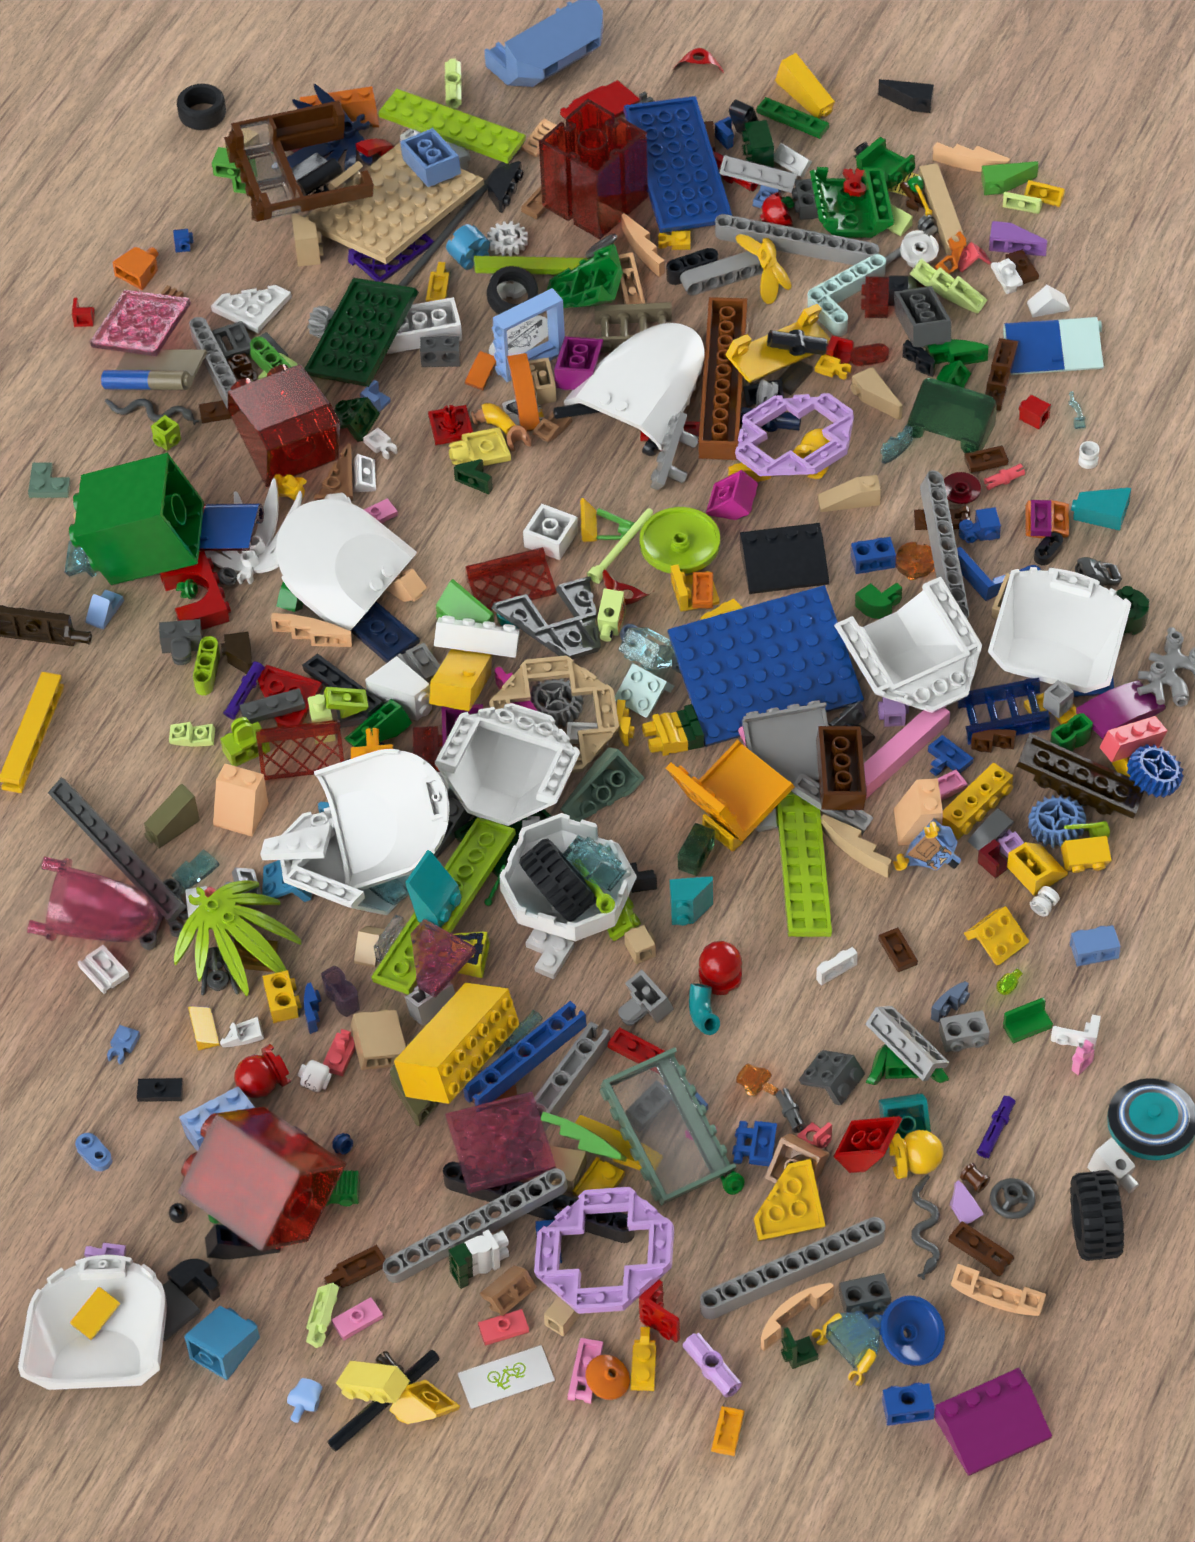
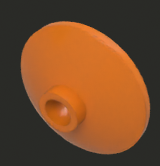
M599 1355L593 1358L587 1365L585 1373L587 1384L598 1397L606 1400H615L627 1392L630 1385L629 1372L618 1358L611 1355Z

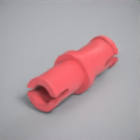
M1022 464L1007 470H999V473L984 478V484H988L986 486L988 490L1002 484L1007 485L1011 480L1024 476L1025 470H1021L1023 468Z

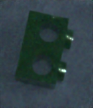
M698 823L694 824L678 853V870L698 876L715 845L714 829Z

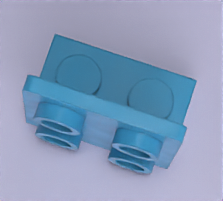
M280 860L263 867L262 895L277 899L292 892L304 902L312 900V893L284 883Z

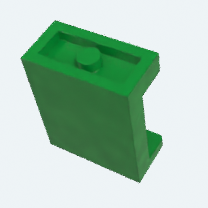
M879 137L856 156V166L859 170L883 168L886 185L892 189L914 171L915 156L910 154L907 158L896 154L886 148V139Z

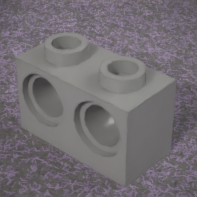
M983 1010L940 1018L939 1033L945 1052H958L966 1048H979L989 1044L990 1032Z

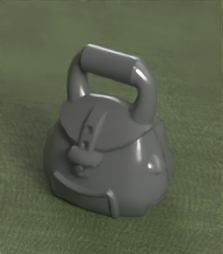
M1082 557L1077 560L1075 565L1076 573L1100 581L1099 585L1101 586L1108 584L1116 585L1122 580L1117 566L1111 563H1102L1100 560L1098 562L1093 558ZM1107 568H1109L1113 579L1110 578Z

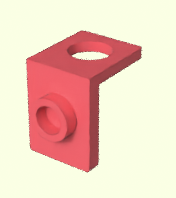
M971 242L962 251L958 262V269L960 272L965 271L978 258L987 264H990L991 261L982 248Z
M812 1122L797 1137L822 1149L832 1140V1124L828 1122L820 1129ZM816 1132L813 1135V1141H809L806 1138L807 1133Z

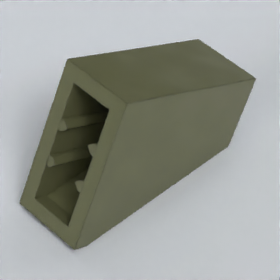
M180 784L144 823L146 839L151 844L154 843L158 848H161L199 822L195 796L183 784Z
M394 1064L390 1070L391 1085L415 1124L420 1127L441 1102L406 1097Z

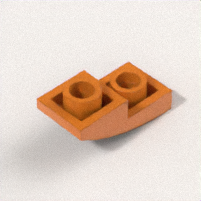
M480 351L467 375L465 384L483 391L489 376L492 375L495 368V357Z

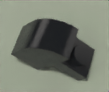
M188 1259L182 1261L167 1273L168 1279L186 1296L199 1287L213 1302L220 1297L218 1288L220 1284L212 1275L210 1264L204 1260Z

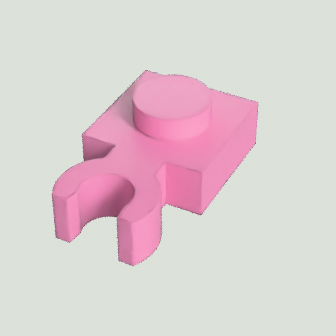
M1087 1039L1084 1041L1082 1048L1077 1047L1076 1053L1072 1057V1071L1078 1076L1093 1062L1094 1045Z

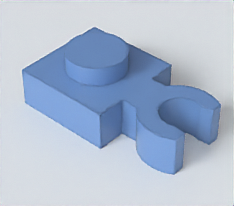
M119 1025L110 1042L113 1048L107 1052L108 1061H111L113 1056L118 1055V1064L121 1065L125 1060L124 1053H132L140 1038V1032Z

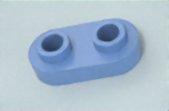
M83 1133L78 1136L75 1145L81 1157L93 1170H107L112 1164L109 1150L92 1133Z

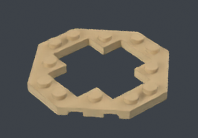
M567 655L525 660L514 675L512 674L496 696L492 697L489 701V708L494 707L496 710L504 708L505 704L512 702L530 701L529 682L569 678L572 696L593 694L597 729L578 730L580 755L571 773L583 772L619 730L614 689L608 684L605 685L599 681L594 674L584 667L581 668L575 664L574 660Z

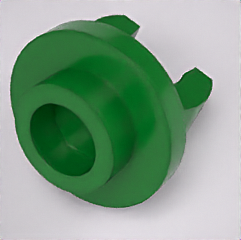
M187 579L185 582L177 583L176 591H181V598L188 597V599H194L196 594H198V585L192 579Z
M732 1171L726 1178L724 1176L720 1177L723 1189L730 1195L739 1193L744 1187L745 1180L743 1176L735 1171Z

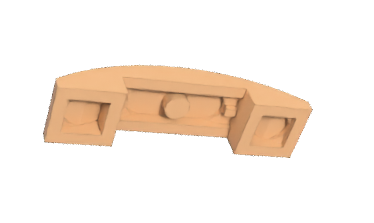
M957 1264L951 1286L961 1293L979 1302L1005 1311L1040 1316L1046 1297L1045 1293L1024 1287L1022 1291L979 1276L980 1271Z
M832 1283L816 1285L797 1293L785 1301L766 1323L761 1335V1349L765 1351L781 1338L782 1326L808 1305L818 1310L834 1297V1285Z

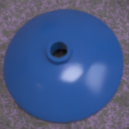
M903 1296L894 1300L885 1309L881 1320L883 1342L889 1353L903 1364L909 1366L925 1365L933 1361L943 1348L945 1328L942 1318L936 1308L921 1297Z

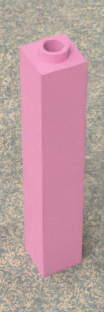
M942 708L933 713L923 710L864 763L866 799L949 725V710Z

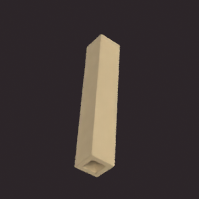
M938 163L919 166V176L922 177L924 182L922 191L925 194L929 209L933 211V220L938 228V235L946 256L951 255L952 251L950 250L948 240L952 237L955 242H958L959 239L956 233L961 231L963 234Z

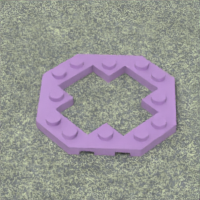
M829 393L821 394L819 397H810L809 394L794 395L793 398H783L782 395L773 396L743 415V424L738 437L739 443L735 451L736 458L759 476L817 474L848 453L854 421L853 410ZM815 409L833 422V424L822 430L823 437L830 442L803 459L790 450L774 460L756 447L768 439L767 433L760 427L787 410L800 419Z
M631 1187L584 1190L574 1204L571 1206L567 1205L555 1216V1220L548 1227L544 1226L537 1232L534 1273L538 1279L578 1314L624 1311L644 1291L672 1268L674 1226L669 1219L664 1218L658 1213L657 1209L650 1203L639 1197ZM628 1211L627 1227L629 1231L649 1229L647 1264L625 1265L623 1286L580 1288V1269L559 1270L562 1235L584 1234L586 1214Z

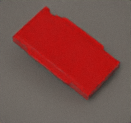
M616 80L574 99L569 104V107L560 109V115L579 132L585 134L624 114V105L637 104L640 102V99L620 81Z

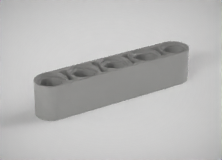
M747 251L687 270L681 274L680 281L687 294L696 295L762 274L763 268L757 255Z

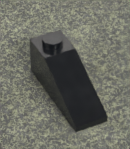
M879 79V96L913 112L931 113L934 84Z
M215 1224L205 1237L207 1258L230 1260L279 1253L281 1251L279 1232L277 1230L259 1229L271 1240L253 1242L235 1226Z

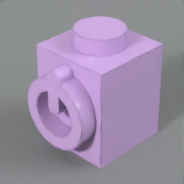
M882 697V701L878 702L879 720H884V727L905 726L906 714H909V705Z

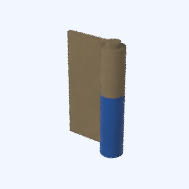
M126 349L116 370L103 371L101 384L104 389L188 390L207 351Z

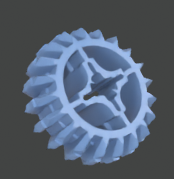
M1062 794L1059 798H1055L1052 795L1051 799H1047L1044 796L1043 802L1037 801L1036 806L1032 807L1031 813L1028 816V826L1032 837H1036L1037 842L1043 841L1044 846L1051 844L1052 848L1055 845L1061 846L1067 840L1079 839V836H1083L1085 830L1064 828L1065 825L1086 824V814L1082 806H1079L1077 800L1072 801L1070 796L1064 799Z

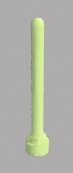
M646 509L600 565L592 567L587 572V576H590L593 582L599 584L603 580V570L608 568L642 528L644 523L653 515L652 509Z

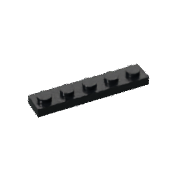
M318 653L302 664L303 670L317 681L322 682V685L325 687L366 690ZM366 690L368 709L360 713L369 718L383 706V702Z

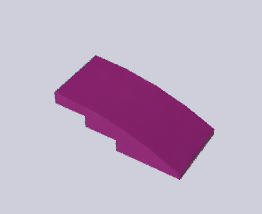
M1137 680L1092 698L1077 707L1076 714L1084 713L1093 722L1092 729L1104 739L1108 730L1153 717L1165 710L1166 706L1164 704H1157L1156 697L1152 693L1139 695L1137 688L1144 685Z

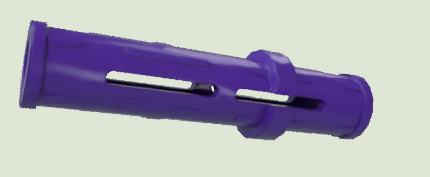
M254 661L246 676L242 677V683L223 712L226 717L233 720L236 718L240 705L244 704L252 688L256 687V681L265 669L261 663Z
M1003 1096L997 1111L993 1112L991 1116L992 1121L977 1149L979 1156L983 1158L990 1157L1004 1125H1007L1010 1120L1009 1115L1016 1104L1012 1097Z

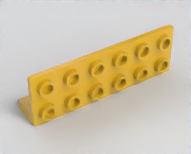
M818 303L804 309L797 322L777 330L787 333L792 330H802L806 336L827 339V345L830 341L829 336L817 324L818 316L822 310ZM748 334L733 340L726 353L727 358L749 383L814 355L812 353H804L803 355L794 356L790 354L789 350L767 346L768 335L752 341Z

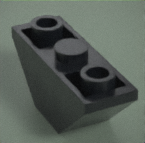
M521 161L494 169L487 182L488 196L499 213H503L506 206L510 205L511 196L516 193L517 184L523 178L524 170L521 169Z

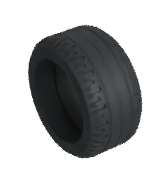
M204 83L194 84L185 88L177 98L179 119L186 127L194 130H207L217 126L226 115L223 93L219 88ZM202 103L212 105L210 108L204 110L190 109L191 107Z
M506 266L493 274L486 293L492 310L497 314H501L519 304L507 303L499 296L497 286L504 281L520 283L527 291V300L538 295V286L533 275L526 271V269L517 266Z

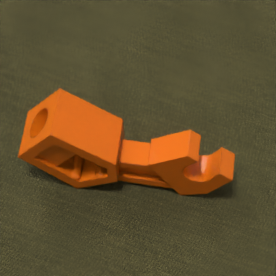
M961 231L956 233L959 239L958 242H955L952 237L948 240L952 254L947 255L934 267L935 270L940 267L950 275L958 269L959 259L963 248L966 246V238ZM951 261L952 268L949 270L944 263Z

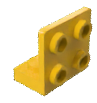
M678 564L670 566L671 583L680 612L698 609L692 608L693 574L685 576V573L680 571ZM713 581V605H718L720 600Z
M1006 906L995 909L963 933L968 940L974 938L979 940L995 965H1000L1029 943L1028 938Z

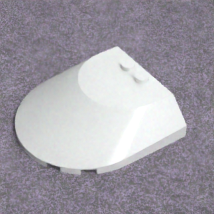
M334 499L311 501L295 509L282 523L276 536V549L274 550L276 565L279 566L283 575L281 578L288 589L325 622L332 623L349 631L353 629L417 554L413 548L365 510L351 503Z
M384 749L314 771L315 776L325 791L331 809L344 866L346 885L364 890L412 873L427 850L435 854L441 845L449 821L448 794L437 771L421 757L398 749Z
M97 1255L75 1261V1266L65 1271L60 1268L47 1278L48 1283L41 1290H36L28 1307L18 1364L21 1377L48 1390L141 1386L160 1370L167 1302L163 1285L157 1279L155 1272L145 1264L141 1266L134 1263L132 1258ZM101 1287L121 1304L95 1337L90 1340L75 1329L70 1322L94 1291Z

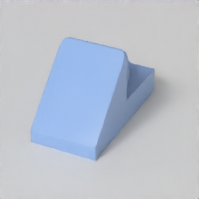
M106 589L101 596L93 594L85 620L86 623L104 630L124 602L123 596Z

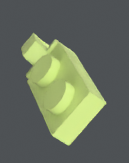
M334 1283L318 1287L306 1328L309 1330L306 1342L315 1348L323 1345L326 1338L325 1332L331 1322V1314L337 1301L339 1287Z

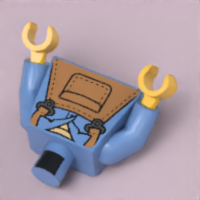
M933 819L910 843L906 853L907 856L901 853L897 855L898 861H893L895 869L901 871L906 869L907 866H921L938 870L944 863L955 869L961 862V858L954 854L958 842L951 827L943 826L936 819Z

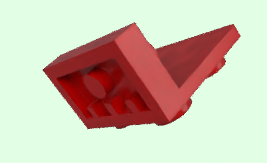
M657 1280L639 1296V1319L646 1327L657 1330L666 1340H673L677 1343L680 1340V1319L663 1308V1282Z

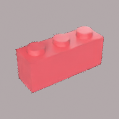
M1156 716L1108 730L1099 748L1111 762L1130 757L1137 748L1143 747L1146 744L1149 746L1155 744L1159 748L1168 730Z

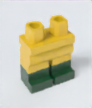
M692 704L684 706V710L672 713L666 712L660 715L654 714L652 715V721L642 724L644 737L653 735L656 737L648 739V747L651 753L661 751L663 756H667L669 753L702 748L704 745V733Z

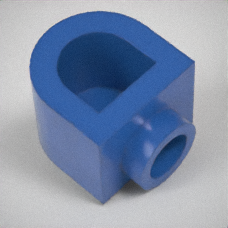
M188 229L173 230L176 253L191 251L190 243H194L192 232H188Z

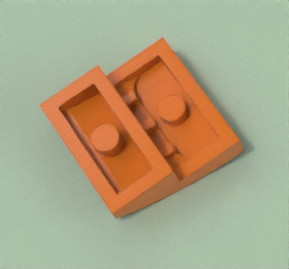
M1028 500L1025 505L1026 536L1045 538V536H1031V501ZM1051 500V532L1059 533L1063 538L1069 536V504Z

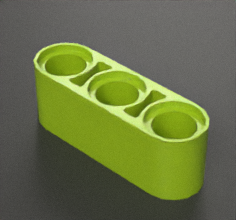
M206 636L201 639L198 648L193 681L195 691L199 695L210 694L215 684L220 650L218 640L213 636Z

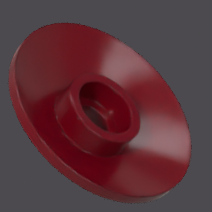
M956 472L944 478L947 499L950 502L956 504L971 503L981 493V484L972 474Z

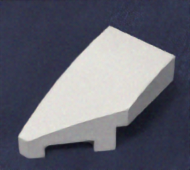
M255 1017L237 1025L232 1023L229 1027L231 1029L225 1039L222 1038L220 1044L222 1047H234L263 1040L264 1035L261 1021L258 1017Z

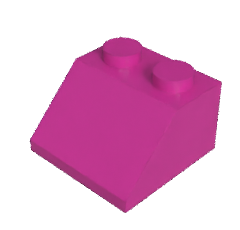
M743 470L714 483L706 514L732 520L749 515L756 496L758 483Z

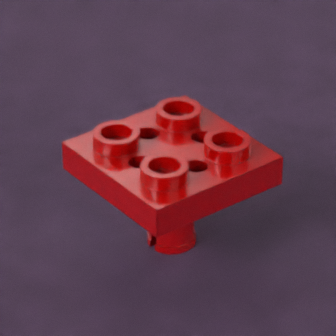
M446 405L443 409L428 411L435 446L461 441L462 434L473 432L466 405L456 407L449 405L450 408Z

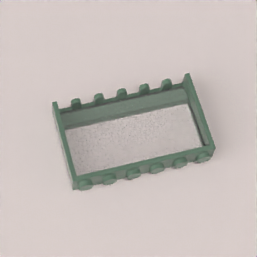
M675 1047L603 1080L600 1088L604 1101L608 1100L611 1106L610 1113L615 1121L618 1120L621 1126L620 1133L625 1141L628 1140L632 1147L630 1152L635 1161L638 1160L642 1167L640 1169L642 1177L645 1181H649L652 1187L650 1189L651 1194L656 1202L659 1201L661 1206L719 1179L721 1176L730 1174L736 1169L735 1163L730 1165L726 1157V1146L724 1144L720 1145L716 1137L717 1129L715 1125H710L705 1116L707 1113L703 1104L700 1105L695 1096L697 1092L693 1084L689 1085L685 1077L686 1069L684 1065H679L675 1058L677 1050Z

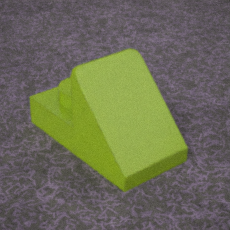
M326 687L324 690L326 709L339 710L341 719L368 709L367 695L364 689Z

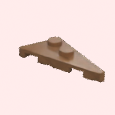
M347 443L346 447L341 451V457L337 463L333 464L328 477L322 483L320 492L315 494V501L323 500L326 495L334 493H344L353 501L351 443Z

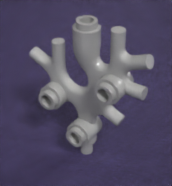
M1170 627L1167 629L1168 635L1166 636L1164 647L1167 654L1162 656L1151 652L1149 660L1155 663L1151 665L1150 671H1138V679H1147L1150 684L1138 687L1137 692L1139 695L1155 693L1157 704L1162 705L1165 703L1163 685H1169L1172 690L1173 702L1177 706L1182 707L1188 704L1189 691L1185 681L1176 674V670L1179 668L1188 669L1194 674L1195 678V648L1190 651L1189 656H1184L1181 653L1183 636L1175 628Z

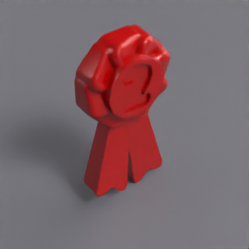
M856 168L855 174L852 169L843 170L842 174L846 178L843 184L844 192L850 196L857 197L865 194L866 185L861 182L864 170Z

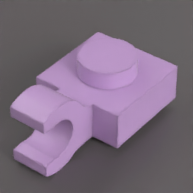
M103 1243L102 1249L86 1246L84 1256H125L126 1246Z

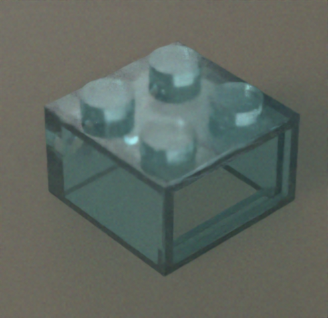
M647 627L628 628L618 650L624 653V657L628 660H636L641 663L640 666L650 671L652 669L670 668L672 665V655L674 654L671 641ZM647 634L665 643V645H659L646 637Z
M577 835L562 854L588 881L610 892L626 873L620 866L622 862L614 855L610 856L608 854L610 850L602 843L597 844L590 837L585 839Z

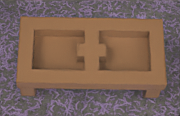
M513 1265L485 1288L480 1295L491 1303L489 1308L492 1311L503 1316L537 1287L526 1269Z

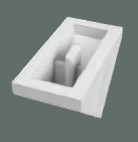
M1046 285L1027 301L1032 318L1070 311L1065 295L1049 285Z

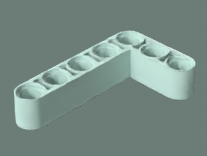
M879 254L872 255L808 291L807 308L818 303L822 308L818 320L833 335L843 336L848 331V315L837 303L884 278L886 270L885 257Z

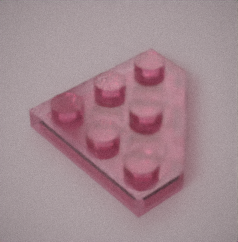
M423 919L411 933L418 988L436 998L476 953L475 946L426 919Z

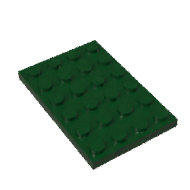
M353 277L303 370L307 376L369 387L419 293L417 289Z

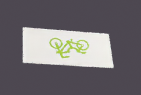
M542 1345L458 1373L471 1409L555 1381Z

